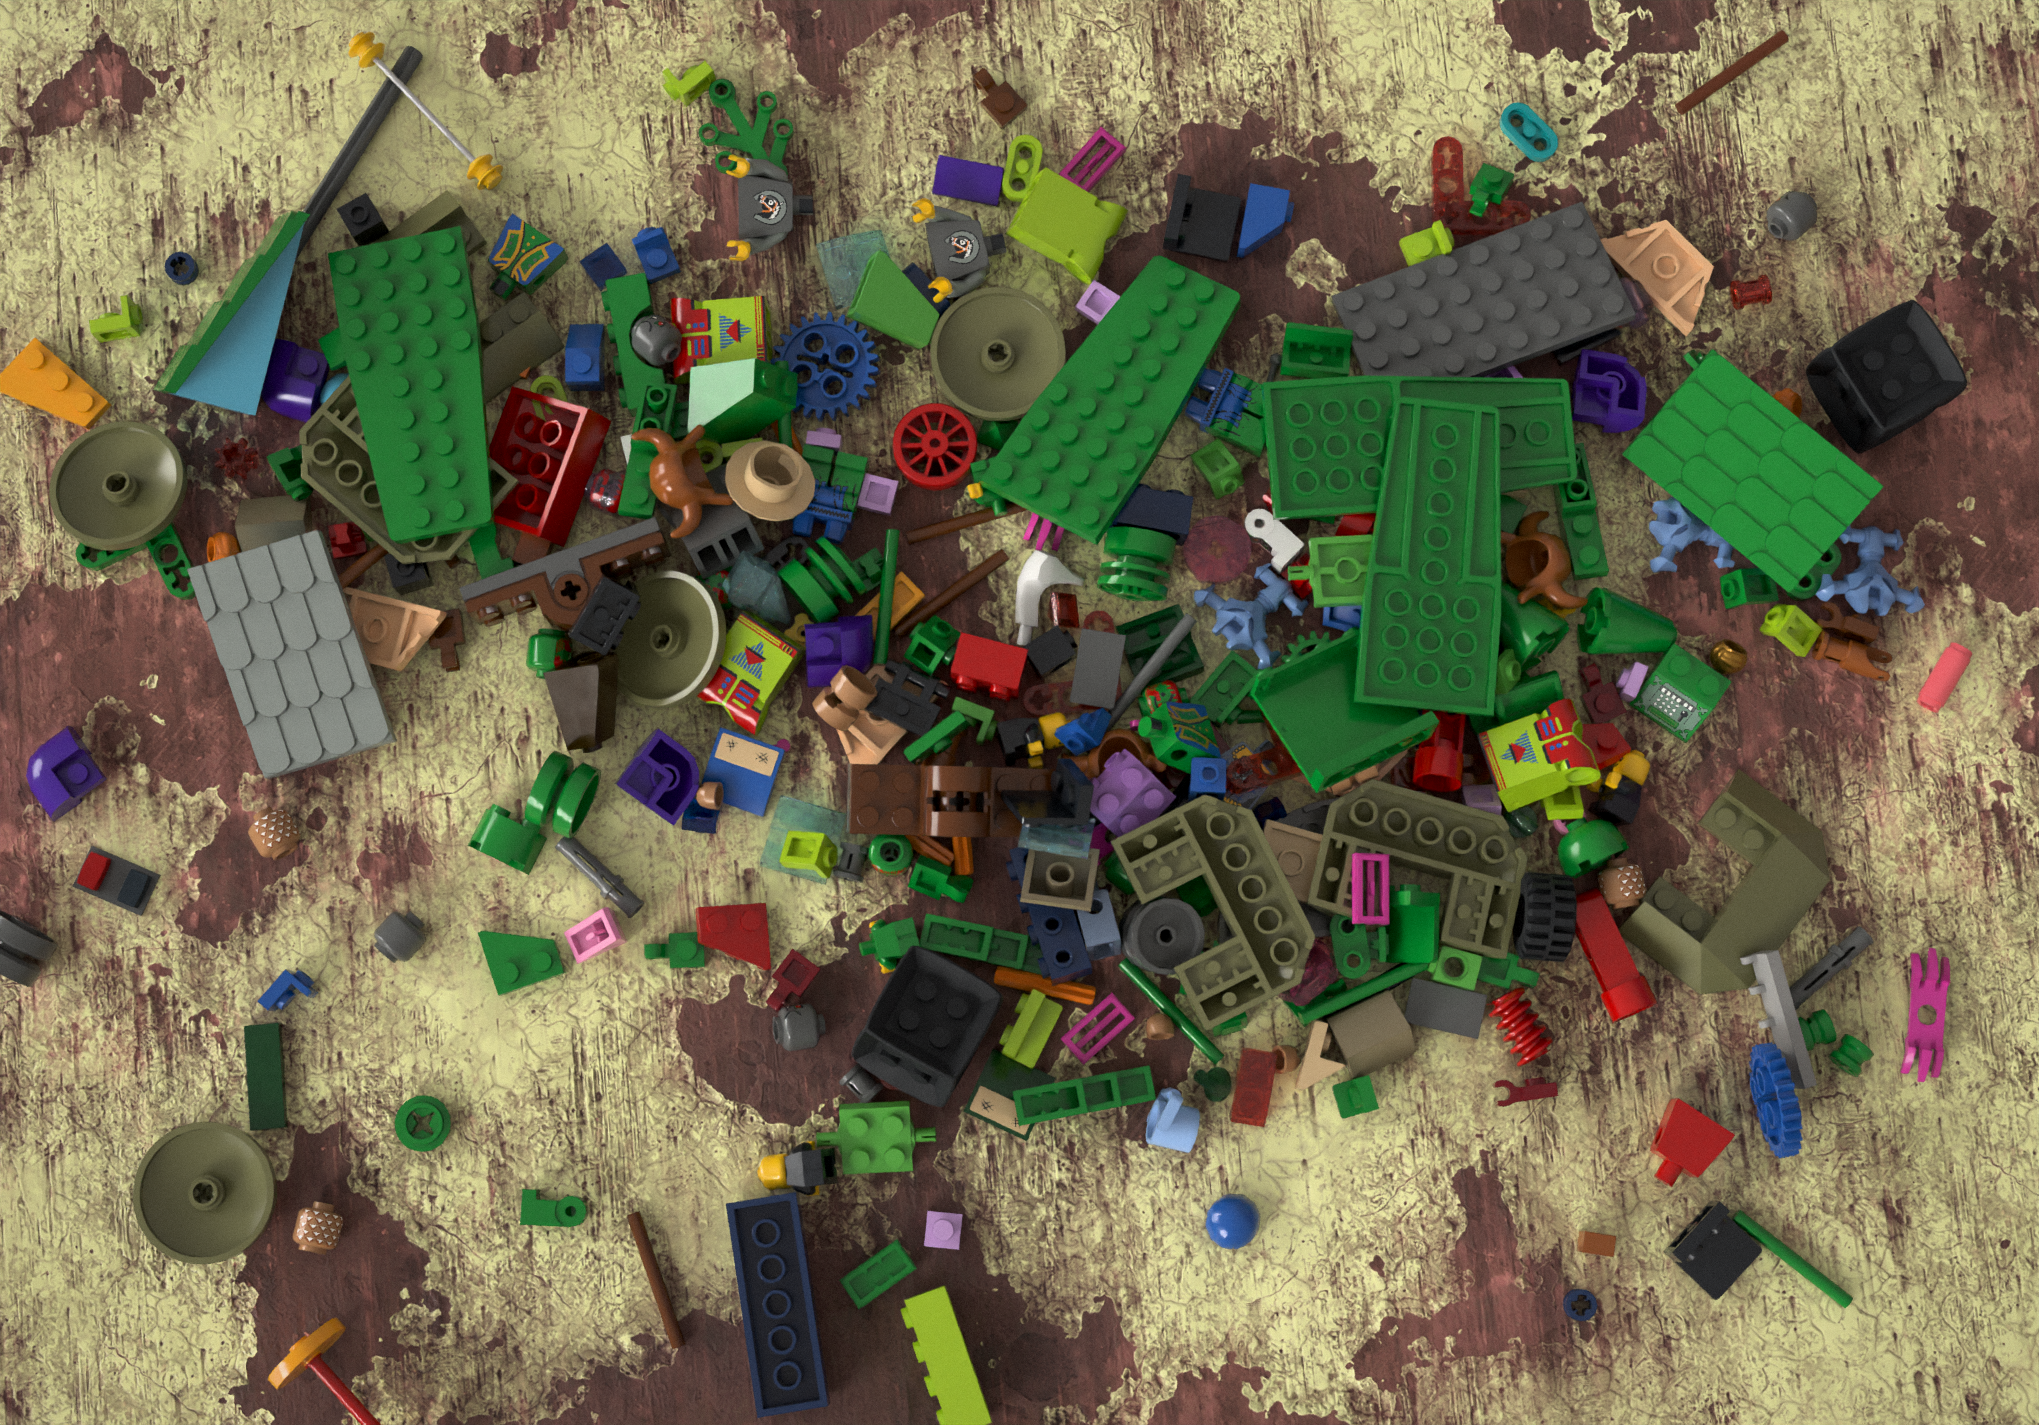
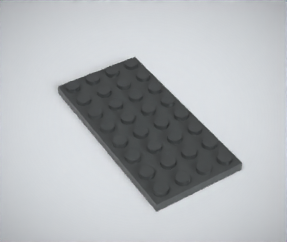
M1583 202L1457 248L1448 255L1441 254L1331 296L1333 306L1343 329L1353 330L1351 347L1363 375L1485 377L1634 321L1636 316Z

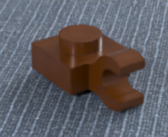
M982 68L973 75L975 79L973 80L974 85L986 96L981 101V107L1002 130L1027 110L1028 105L1007 81L998 87L985 68Z
M1832 602L1821 604L1820 609L1828 611L1831 615L1830 621L1820 618L1815 621L1823 630H1833L1836 635L1865 645L1876 640L1880 627L1871 624L1869 618L1858 614L1843 617L1836 604Z
M459 608L444 611L447 613L446 618L429 637L430 648L432 650H441L443 669L446 668L447 673L460 671V661L456 646L466 644L462 611Z

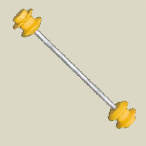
M361 32L354 36L349 43L350 50L348 55L351 58L357 56L361 58L359 67L367 68L376 64L471 162L468 167L467 178L469 180L474 178L479 180L477 184L478 190L485 188L491 190L496 187L503 178L501 175L503 166L497 165L493 167L491 165L493 159L491 154L475 158L381 61L385 45L382 42L373 43L375 38L373 32Z

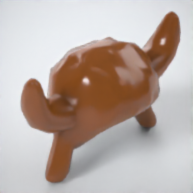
M701 424L697 425L678 443L670 434L659 428H645L631 435L633 440L647 441L654 444L659 451V454L650 464L649 472L651 489L662 503L683 511V521L677 529L671 532V538L685 537L699 526L702 518L703 504H733V499L730 495L715 493L706 476L696 447V442L705 433V428Z
M1536 511L1524 517L1519 525L1518 535L1501 531V544L1507 546L1505 553L1507 576L1511 584L1520 591L1517 596V601L1520 604L1527 602L1535 595H1543L1552 605L1560 609H1578L1588 603L1587 598L1569 594L1562 586L1572 569L1569 552L1565 548L1562 538L1555 534L1543 531L1538 532V524L1550 515L1548 511Z
M1122 728L1105 732L1100 745L1090 749L1088 755L1070 756L1063 752L1060 759H1071L1089 780L1093 777L1097 779L1106 769L1104 767L1106 761L1114 753H1121L1124 749L1135 756L1149 771L1163 772L1167 766L1155 757L1151 742L1147 743L1142 740L1135 731Z

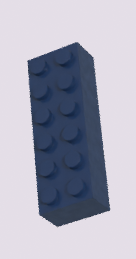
M799 1192L726 1203L757 1418L826 1407L830 1404V1396Z

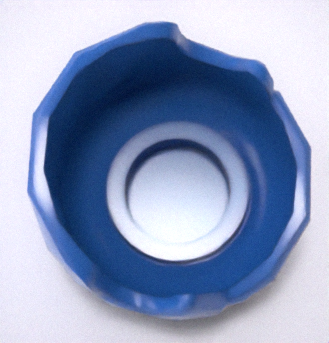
M1229 1193L1212 1204L1207 1212L1205 1227L1211 1240L1221 1248L1239 1249L1251 1242L1257 1235L1260 1225V1213L1255 1202L1245 1195Z

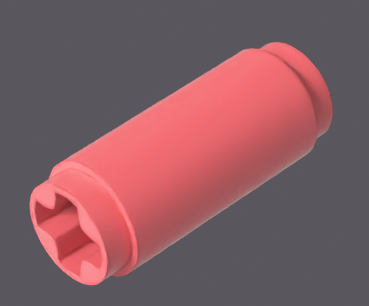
M1951 642L1949 647L1945 648L1920 690L1917 703L1929 711L1938 713L1940 708L1944 707L1969 665L1972 652L1960 644Z

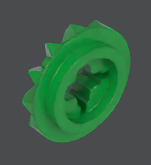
M422 1095L407 1100L396 1114L395 1131L397 1137L403 1145L414 1151L425 1152L437 1148L444 1143L451 1132V1115L445 1104L432 1096ZM414 1112L421 1117H427L434 1113L431 1117L432 1120L429 1122L431 1130L434 1132L433 1134L426 1130L416 1132L414 1135L412 1134L419 1124L416 1120L417 1117L413 1114Z

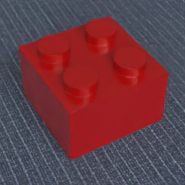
M961 632L950 671L951 681L957 684L956 689L963 692L976 694L977 689L990 692V698L1002 702H1009L1010 698L1018 699L1028 662V649Z

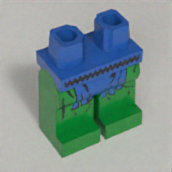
M1205 368L1197 387L1212 393L1211 399L1207 403L1192 396L1185 410V416L1199 423L1200 431L1209 433L1260 458L1266 445L1261 384L1243 375L1236 374L1227 368H1224L1222 373Z
M804 444L802 458L809 464L813 473L815 491L814 497L807 509L793 518V534L811 537L814 522L826 525L823 537L830 543L841 545L847 530H852L864 477L869 469L868 458L838 451L837 458H835L834 450ZM834 464H835V470H834V475H833L832 483H831V486H829L830 480H831V476H832V472H833V468H834Z

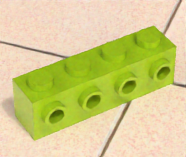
M943 1285L905 1299L906 1307L901 1309V1313L907 1329L914 1327L918 1341L912 1344L918 1362H926L930 1375L925 1376L924 1379L930 1397L936 1395L941 1406V1409L936 1411L939 1424L987 1425L992 1423L991 1415L946 1286Z

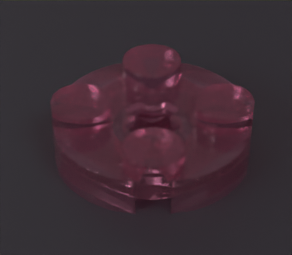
M1209 516L1199 520L1189 531L1183 545V558L1188 570L1198 581L1214 583L1215 585L1226 584L1238 578L1245 571L1251 556V541L1248 533L1240 524L1238 525L1224 516ZM1212 542H1218L1219 546L1226 547L1227 551L1222 553V558L1216 559L1214 555H1209L1208 550L1212 548Z
M1319 939L1314 940L1301 983L1278 994L1277 996L1280 999L1293 1002L1296 1006H1305L1312 998L1322 993L1329 984L1338 978L1339 971L1336 968L1335 957L1323 941Z

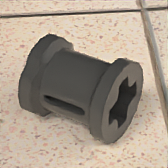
M841 842L840 848L843 851L838 870H834L833 876L863 883L864 877L861 876L866 855H869V848Z
M859 1063L838 1082L841 1086L846 1085L860 1100L859 1103H868L885 1087L881 1082L877 1083Z

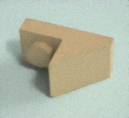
M1317 1020L1311 1022L1294 1089L1305 1090L1346 1066L1342 1063L1320 1058L1321 1052H1328L1332 1033L1327 1032L1328 1023Z

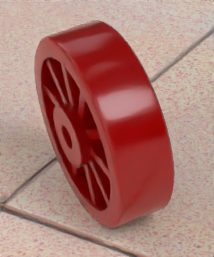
M929 403L918 406L909 411L896 427L893 436L895 463L904 478L919 488L939 491L954 487L970 474V463L976 462L978 447L975 429L970 420L961 411L952 406L941 403ZM929 423H939L937 430H932ZM923 425L927 431L925 435L917 430ZM948 425L952 429L944 434V426ZM957 435H959L961 441L958 442H949ZM913 436L914 438H916L917 440H919L921 443H909V442H910L911 437ZM962 450L961 459L950 451ZM909 452H921L912 460L910 459ZM926 459L928 462L923 473L916 466ZM948 459L956 467L947 472L943 460ZM933 463H939L942 475H930Z

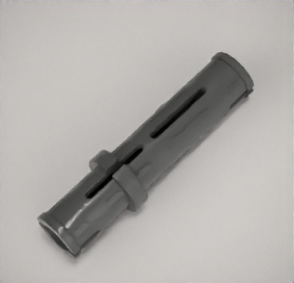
M564 836L557 843L555 849L560 851L601 890L600 895L604 899L609 898L628 918H632L643 907L644 901L640 900L623 883L624 879L620 875L615 876L576 838L569 839ZM577 854H579L597 872H594L580 857L577 856ZM603 879L607 880L623 897H621L615 890H613V888Z
M1862 927L1855 928L1840 944H1833L1828 948L1829 953L1789 987L1795 1010L1843 968L1847 970L1853 965L1851 961L1869 945L1874 943L1871 936Z

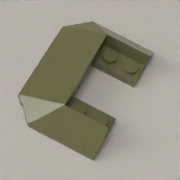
M447 190L372 244L461 226L464 230L468 257L486 245L487 242L465 214L461 205ZM522 292L479 323L485 403L487 404L522 378L519 374L528 367H530L529 371L531 372L565 347L541 311H538L525 292Z
M349 375L299 430L303 463L301 464V478L402 564L451 560L477 531L478 528L402 544L395 543L389 537ZM490 458L493 505L495 510L519 481Z
M1738 769L1697 823L1752 864V867L1717 914L1713 917L1662 877L1658 876L1646 891L1645 897L1639 900L1640 905L1633 908L1618 928L1624 938L1699 995L1749 989L1756 980L1752 963L1742 965L1740 957L1759 951L1778 950L1830 880L1822 831Z
M1371 779L1330 803L1307 904L1329 917L1340 914L1352 918V854H1389V863L1450 880L1439 927L1440 943L1461 948V951L1479 956L1506 959L1520 897L1521 879L1525 874L1528 858L1521 846L1518 847L1508 830L1510 827L1503 816ZM1363 861V916H1366V861ZM1374 861V916H1376L1379 904V861Z
M1203 795L1111 841L1124 875H1127L1141 905L1202 875L1233 935V938L1174 967L1189 998L1187 1001L1205 1031L1301 983L1305 971L1304 968L1315 940V934L1252 810Z

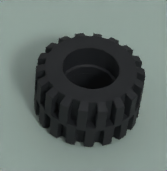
M1525 872L1523 875L1513 925L1514 945L1520 959L1564 962L1572 948L1577 916L1576 891L1569 875Z

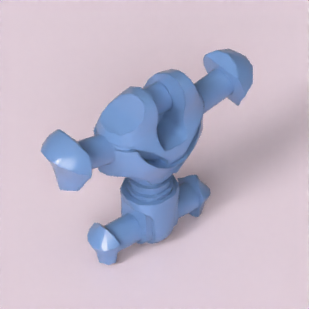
M1670 497L1668 500L1653 503L1652 510L1657 514L1656 521L1649 522V530L1658 543L1664 546L1660 556L1650 560V568L1653 573L1660 571L1676 572L1677 565L1672 562L1676 551L1681 553L1688 544H1691L1692 541H1697V539L1705 542L1707 546L1719 547L1717 558L1713 560L1718 568L1734 567L1735 561L1731 560L1732 550L1735 548L1678 500Z
M1850 524L1839 538L1844 544L1848 541L1859 543L1857 556L1861 560V565L1854 572L1844 575L1843 580L1833 581L1830 574H1823L1820 588L1815 595L1820 600L1827 602L1834 594H1844L1846 601L1856 612L1865 614L1868 609H1873L1877 616H1886L1895 601L1905 604V610L1908 613L1919 612L1923 609L1925 604L1921 598L1918 586L1911 591L1897 587L1898 581L1881 564V560L1885 556L1884 546L1898 551L1903 545L1904 541L1901 538L1900 530L1895 529L1893 534L1884 533L1883 530L1876 526L1854 529L1851 528Z
M1270 563L1256 567L1254 578L1261 579L1267 585V588L1257 592L1258 596L1254 601H1239L1231 597L1225 601L1214 593V583L1206 589L1194 592V601L1198 607H1203L1206 603L1217 611L1215 614L1217 622L1212 629L1215 636L1223 634L1229 641L1226 644L1229 650L1253 649L1260 659L1258 669L1262 670L1273 666L1276 659L1282 655L1278 650L1271 652L1264 641L1268 638L1265 628V615H1268L1270 612H1276L1278 607L1284 603L1292 611V617L1302 616L1305 608L1308 606L1306 599L1301 602L1293 594L1294 591L1289 581L1281 577L1278 578L1270 570L1272 567Z

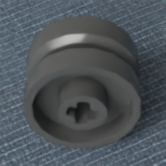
M1158 896L1142 905L1139 900H1136L1125 910L1119 923L1122 953L1133 965L1146 971L1174 975L1176 974L1174 967L1200 955L1204 947L1205 930L1201 917L1191 905L1179 899Z
M0 910V974L24 986L33 987L42 972L38 964L26 955L38 960H50L58 947V943L29 922Z

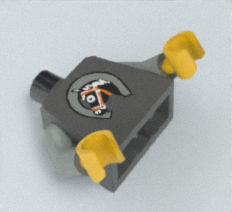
M732 154L728 159L736 161L737 167L733 171L726 170V173L738 178L739 239L744 240H730L727 246L738 247L737 255L729 257L730 260L744 261L749 255L766 251L784 240L788 232L793 231V215H813V195H793V180L788 179L784 170L767 159H744Z
M922 198L912 204L913 207H918L922 211V213L912 216L913 221L916 223H921L926 219L929 221V223H925L936 279L928 288H936L940 292L933 297L934 302L939 303L946 297H962L976 290L985 281L986 275L990 273L988 257L1007 253L1003 233L983 237L980 221L973 220L970 216L947 208L934 206L926 198Z

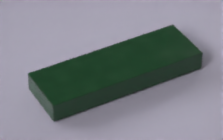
M281 1023L244 1026L250 1131L287 1128Z

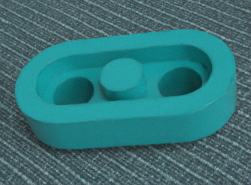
M1512 103L1504 109L1499 121L1502 132L1530 160L1535 162L1549 160L1558 147V138L1555 132L1524 103ZM1518 119L1522 126L1514 127L1510 120ZM1541 142L1545 149L1537 150L1534 147V143Z

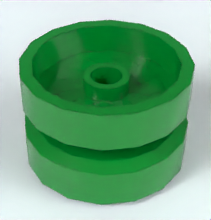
M558 751L552 752L543 764L530 792L525 809V820L544 827L552 820V827L555 833L572 839L581 828L594 801L601 779V770L584 762L574 769L573 759L570 756Z

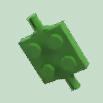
M1373 535L1310 538L1308 541L1310 554L1308 566H1288V580L1309 579L1313 589L1314 608L1362 605Z
M910 1101L840 1104V1123L837 1132L816 1133L817 1147L838 1146V1150L842 1155L843 1174L913 1171L912 1152L915 1142H936L935 1127H914L910 1117Z

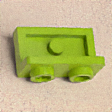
M1035 989L1032 990L1030 996L1023 993L1014 1011L1020 1014L1014 1027L1009 1024L1007 1025L999 1041L1000 1044L1004 1045L1003 1055L1029 1068H1034L1063 1010L1061 1005L1045 998V994Z

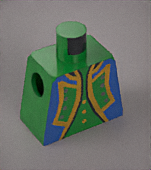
M512 213L488 259L491 268L499 274L489 287V290L504 301L515 287H518L528 295H532L569 258L564 248Z
M1165 702L1150 716L1143 717L1139 722L1138 732L1140 736L1150 738L1155 757L1162 763L1191 774L1192 758H1222L1204 705Z

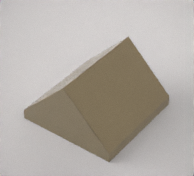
M291 495L241 500L235 522V530L241 553L311 532L310 496L297 502L294 501Z
M1030 840L1020 902L1091 911L1100 849Z
M1388 989L1325 1018L1352 1079L1366 1076L1416 1052L1411 1027Z

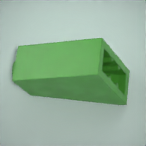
M878 250L870 255L846 317L919 350L927 346L928 343L931 344L940 314L885 252Z

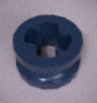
M175 252L165 262V272L178 285H189L198 277V264L185 252ZM185 261L189 270L186 274L181 272L182 275L178 276L175 266L178 263L182 266V262Z
M1572 1289L1563 1299V1309L1570 1318L1586 1321L1596 1313L1597 1301L1588 1290ZM1582 1294L1584 1295L1582 1300L1588 1301L1589 1306L1582 1310L1581 1315H1577L1576 1312L1578 1310L1572 1309L1571 1302L1577 1301L1578 1295Z

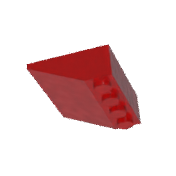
M512 386L489 446L490 458L517 479L519 483L494 510L493 523L564 547L611 420L588 408ZM532 400L540 403L545 420L536 415ZM545 405L551 409L553 414L546 412Z

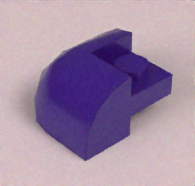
M275 339L261 391V398L267 406L282 416L307 423L321 407L320 393L330 369L325 355L299 347L295 342Z
M1582 349L1577 362L1571 398H1573L1572 420L1602 425V432L1606 433L1625 432L1638 427L1645 416L1647 391L1645 377H1641L1637 369L1627 362L1628 358Z
M872 615L838 617V622L804 624L808 688L831 686V679L845 665L859 670L862 674L869 669L874 651Z
M67 726L39 746L30 757L26 777L30 789L54 822L83 802L81 799L83 796L107 780L90 756L92 753L72 726Z
M657 729L633 754L634 758L614 784L674 826L697 793L700 786L699 769L695 761L696 759L686 748L660 729Z

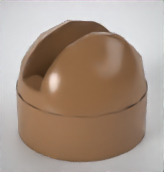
M704 782L701 784L696 793V800L699 805L714 810L721 808L724 797L722 783Z
M1155 1013L1150 1016L1146 1025L1147 1038L1150 1040H1165L1174 1037L1172 1019L1162 1013Z
M1291 1045L1275 1046L1271 1052V1063L1274 1070L1279 1074L1296 1070L1301 1063V1058H1297L1298 1049Z

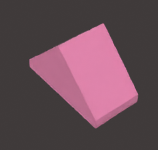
M609 907L602 908L564 932L577 964L627 942L615 912Z

